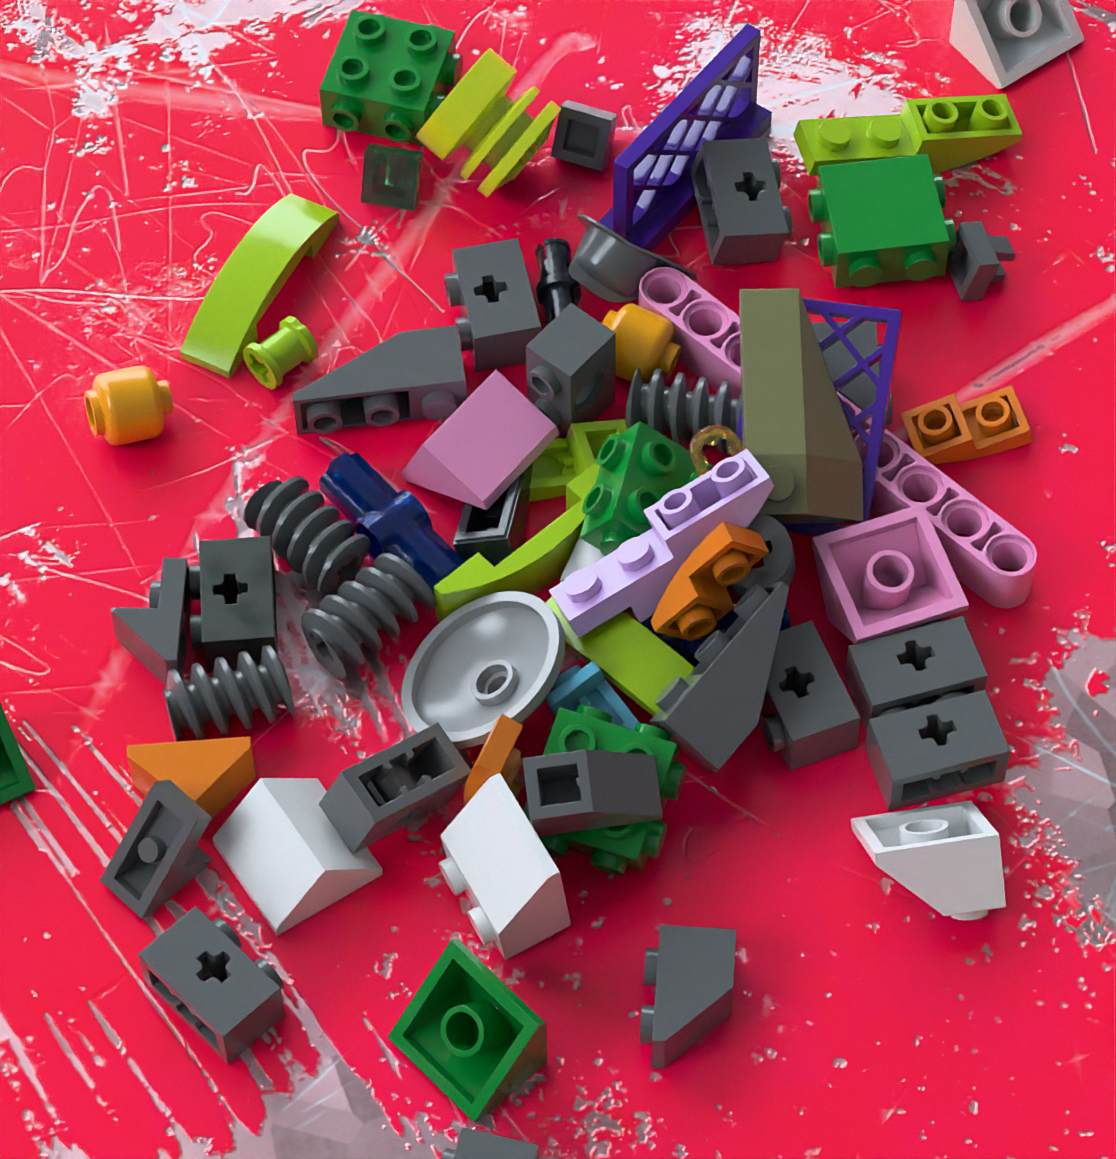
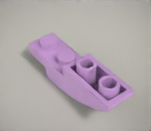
M748 449L733 457L726 458L717 463L712 470L682 488L668 492L659 502L645 509L643 512L652 526L650 530L638 537L625 541L617 550L587 568L575 571L565 581L550 589L549 592L578 638L627 608L631 609L641 623L654 614L669 583L681 565L705 537L723 521L747 529L760 511L774 484Z

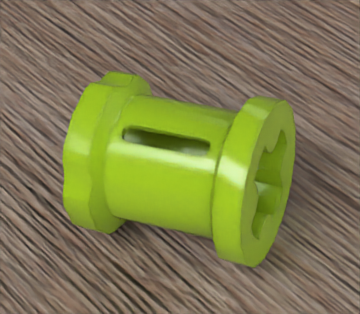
M292 316L283 319L279 323L280 329L260 344L252 342L243 349L244 361L249 370L268 389L273 390L281 385L283 381L282 376L302 361L310 363L319 356L318 345L313 335L305 325Z

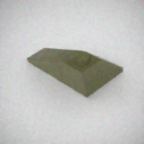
M799 288L739 289L742 451L748 449L774 484L772 491L758 513L774 517L781 524L862 523L864 521L862 461Z

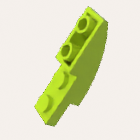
M1006 94L906 99L900 114L804 119L798 121L793 133L809 176L818 175V166L928 154L932 172L937 174L997 153L1020 142L1023 135Z

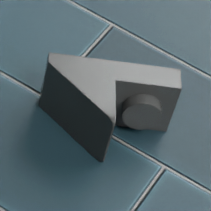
M163 557L161 581H151L149 608L114 607L110 610L117 640L165 686L167 673L172 669H175L184 680L192 602L187 558Z
M170 779L154 782L100 881L141 919L151 916L205 869L211 861L210 856L197 846V843L212 817Z

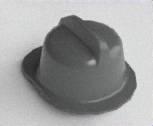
M577 215V220L586 229L577 247L575 256L569 265L568 273L571 278L597 297L616 303H626L638 299L641 278L646 272L658 267L675 268L691 280H697L696 274L681 265L629 243L608 227L586 215Z

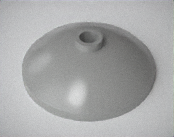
M518 591L489 594L477 598L452 612L426 636L415 651L407 667L402 684L401 701L408 723L418 733L438 722L456 749L485 744L496 720L501 714L520 724L524 723L544 702L560 672L565 653V635L559 618L540 598Z

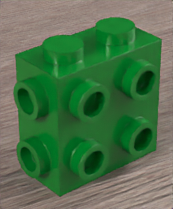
M352 9L319 88L323 125L333 126L342 131H356L384 137L394 142H407L425 146L415 138L417 133L447 97L446 93L449 86L455 87L461 77L463 55L456 54L455 31L431 24L425 25L391 18L383 14H372Z
M928 154L818 166L817 187L814 190H808V209L811 222L821 224L822 233L818 234L817 239L819 260L822 267L830 266L835 288L851 286L869 287L877 283L903 280L923 281L931 277L945 276L948 253L956 251V230L952 218L944 219L942 212L946 203L944 181L941 175L933 176Z
M641 421L619 435H611L604 442L597 456V465L600 466L595 485L589 491L583 503L582 511L586 516L579 538L596 547L604 556H607L617 550L625 541L638 537L652 528L643 512L645 509L659 502L668 492L682 488L712 470L714 466Z
M579 705L576 712L559 707L543 755L585 749L655 755L662 811H664L667 799L677 801L686 778L687 765L680 764L681 754L677 743L670 742V733L643 723H637L635 730L612 724L613 717L610 714L590 706ZM526 801L523 812L530 822L528 801ZM660 820L539 836V838L551 855L565 857L569 849L591 856L589 864L599 870L624 876L626 868L643 873L647 858H658L665 841L668 824Z

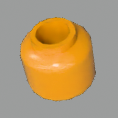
M631 303L623 306L618 312L610 310L602 324L616 333L615 376L632 382L634 374L639 367L644 383H649L656 368L662 369L663 375L670 377L682 351V346L674 343L675 327L672 321Z
M133 366L101 373L95 377L92 390L85 391L84 393L86 413L94 436L103 435L104 439L111 445H124L159 436L163 431L165 423L164 415L173 413V400L167 381H156L155 376L146 366Z

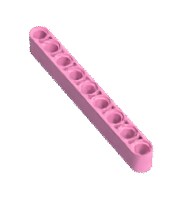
M658 267L646 272L640 280L638 306L672 321L675 327L674 343L682 346L681 355L678 360L698 377H707L708 385L718 391L723 380L730 381L732 398L738 399L741 394L740 316L675 268ZM837 392L854 417L862 412L861 409ZM871 417L861 424L869 436L872 423ZM854 429L851 433L863 462L866 460L868 445L856 429ZM885 429L872 513L877 517H881L924 504L954 573L960 582L995 607L1012 608L1025 602L1030 594L1036 565L1037 552L1034 544L1020 531ZM912 500H921L924 502H914ZM956 534H965L969 537H961ZM1001 568L1011 569L1015 572H1006L1001 570Z

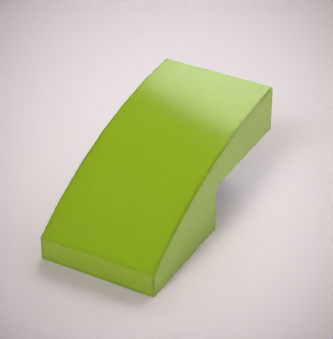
M625 419L572 423L566 438L554 439L532 462L529 502L566 495V485L597 461L598 453L604 442L611 435H619L627 430Z

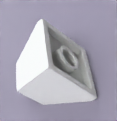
M971 800L851 818L853 833L875 865L943 916L951 915L952 918L957 920H975L985 917L989 909L1006 907L999 834Z

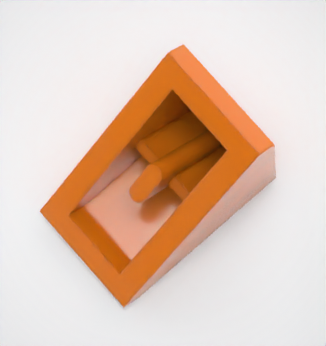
M250 736L127 745V758L135 788L147 796L154 782L170 779L212 817L211 820L256 777Z

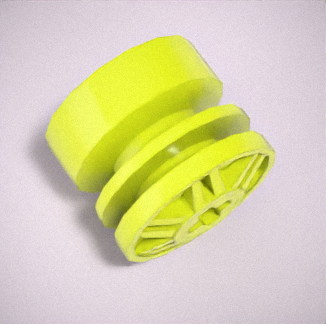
M491 48L464 75L415 137L442 161L451 156L462 145L466 147L471 154L460 173V176L465 180L470 177L481 162L492 169L477 188L486 198L497 188L515 179L546 142L554 119L561 111V108L551 100L535 119L525 110L540 93V90L535 86L526 90L515 101L507 96L506 92L511 86L517 70Z

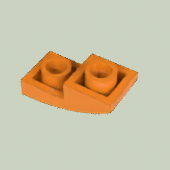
M1012 385L962 404L958 403L954 393L900 413L914 451L931 464L976 459L1034 442L1031 429Z
M724 521L708 534L681 565L666 588L651 619L654 631L692 642L712 632L717 625V621L735 607L726 587L745 578L749 574L751 567L769 553L761 534Z
M501 714L496 720L466 780L464 806L467 805L489 778L498 773L502 775L515 799L519 795L522 784L514 779L523 763V759L520 757L521 751L513 746L523 725L504 714Z

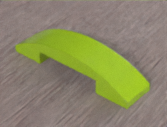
M292 193L283 197L268 209L242 238L212 283L180 350L181 358L230 379L244 359L243 349L252 342L255 343L258 339L256 324L303 256L306 255L314 258L340 220L339 212Z
M597 461L566 485V512L494 567L478 552L434 586V597L437 604L435 606L436 619L441 622L463 605L477 598L497 592L518 591L533 595L558 578L563 573L579 540L586 516L582 511L583 503L587 494L595 485L600 469Z
M553 597L546 602L562 624L565 635V652L576 661L579 657L588 664L594 661L606 679L652 716L660 709L655 704V700L662 690L677 676L685 680L695 668L664 641L624 611L578 638Z

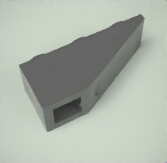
M457 325L399 332L292 394L297 434L313 432L328 434L338 429L370 425L385 427L395 422L427 418L442 420L450 417L467 399L466 379Z
M783 581L768 583L764 587H761L759 584L751 587L735 605L733 611L739 616L724 634L720 630L713 632L694 655L699 661L698 665L685 680L680 676L674 678L655 700V704L660 709L650 722L655 727L670 733V740L677 743L678 747L703 770H719L759 722L789 592V587Z

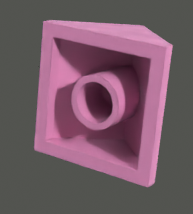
M495 370L421 445L401 473L405 481L488 510L560 433L557 426L500 372Z
M924 504L812 538L811 544L827 620L854 644L884 637L968 610L969 603Z

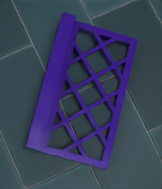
M747 23L613 161V207L604 215L599 223L608 227L629 243L653 252L697 205L690 169L702 141L760 138L771 127L772 112L757 104L760 30Z
M802 298L807 313L821 315L833 330L831 334L819 342L821 351L824 352L841 340L858 363L833 382L836 392L863 372L866 373L877 388L875 402L855 417L838 395L843 412L849 420L850 431L852 432L856 429L868 445L866 460L862 462L863 522L871 519L903 313L901 310ZM832 317L850 320L839 327ZM864 321L887 324L884 345L865 359L862 358L846 337L849 332ZM881 360L878 379L870 367ZM741 407L733 456L742 452ZM872 417L869 436L861 424ZM830 523L782 524L788 533L816 537L849 527Z

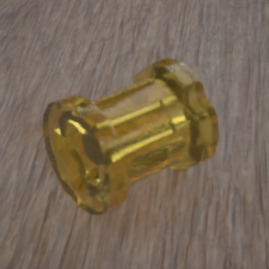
M721 425L706 426L698 431L692 439L689 450L691 462L700 476L713 469L707 467L708 458L701 451L704 444L715 446L719 438L727 440L726 449L731 455L735 456L743 451L742 443L737 434L728 427Z

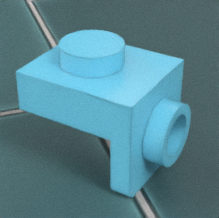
M594 661L584 668L578 665L566 670L556 679L552 688L553 691L546 697V701L555 717L559 707L576 712L579 705H585L610 714L613 717L612 724L635 730L636 724L640 723L606 681L601 669Z

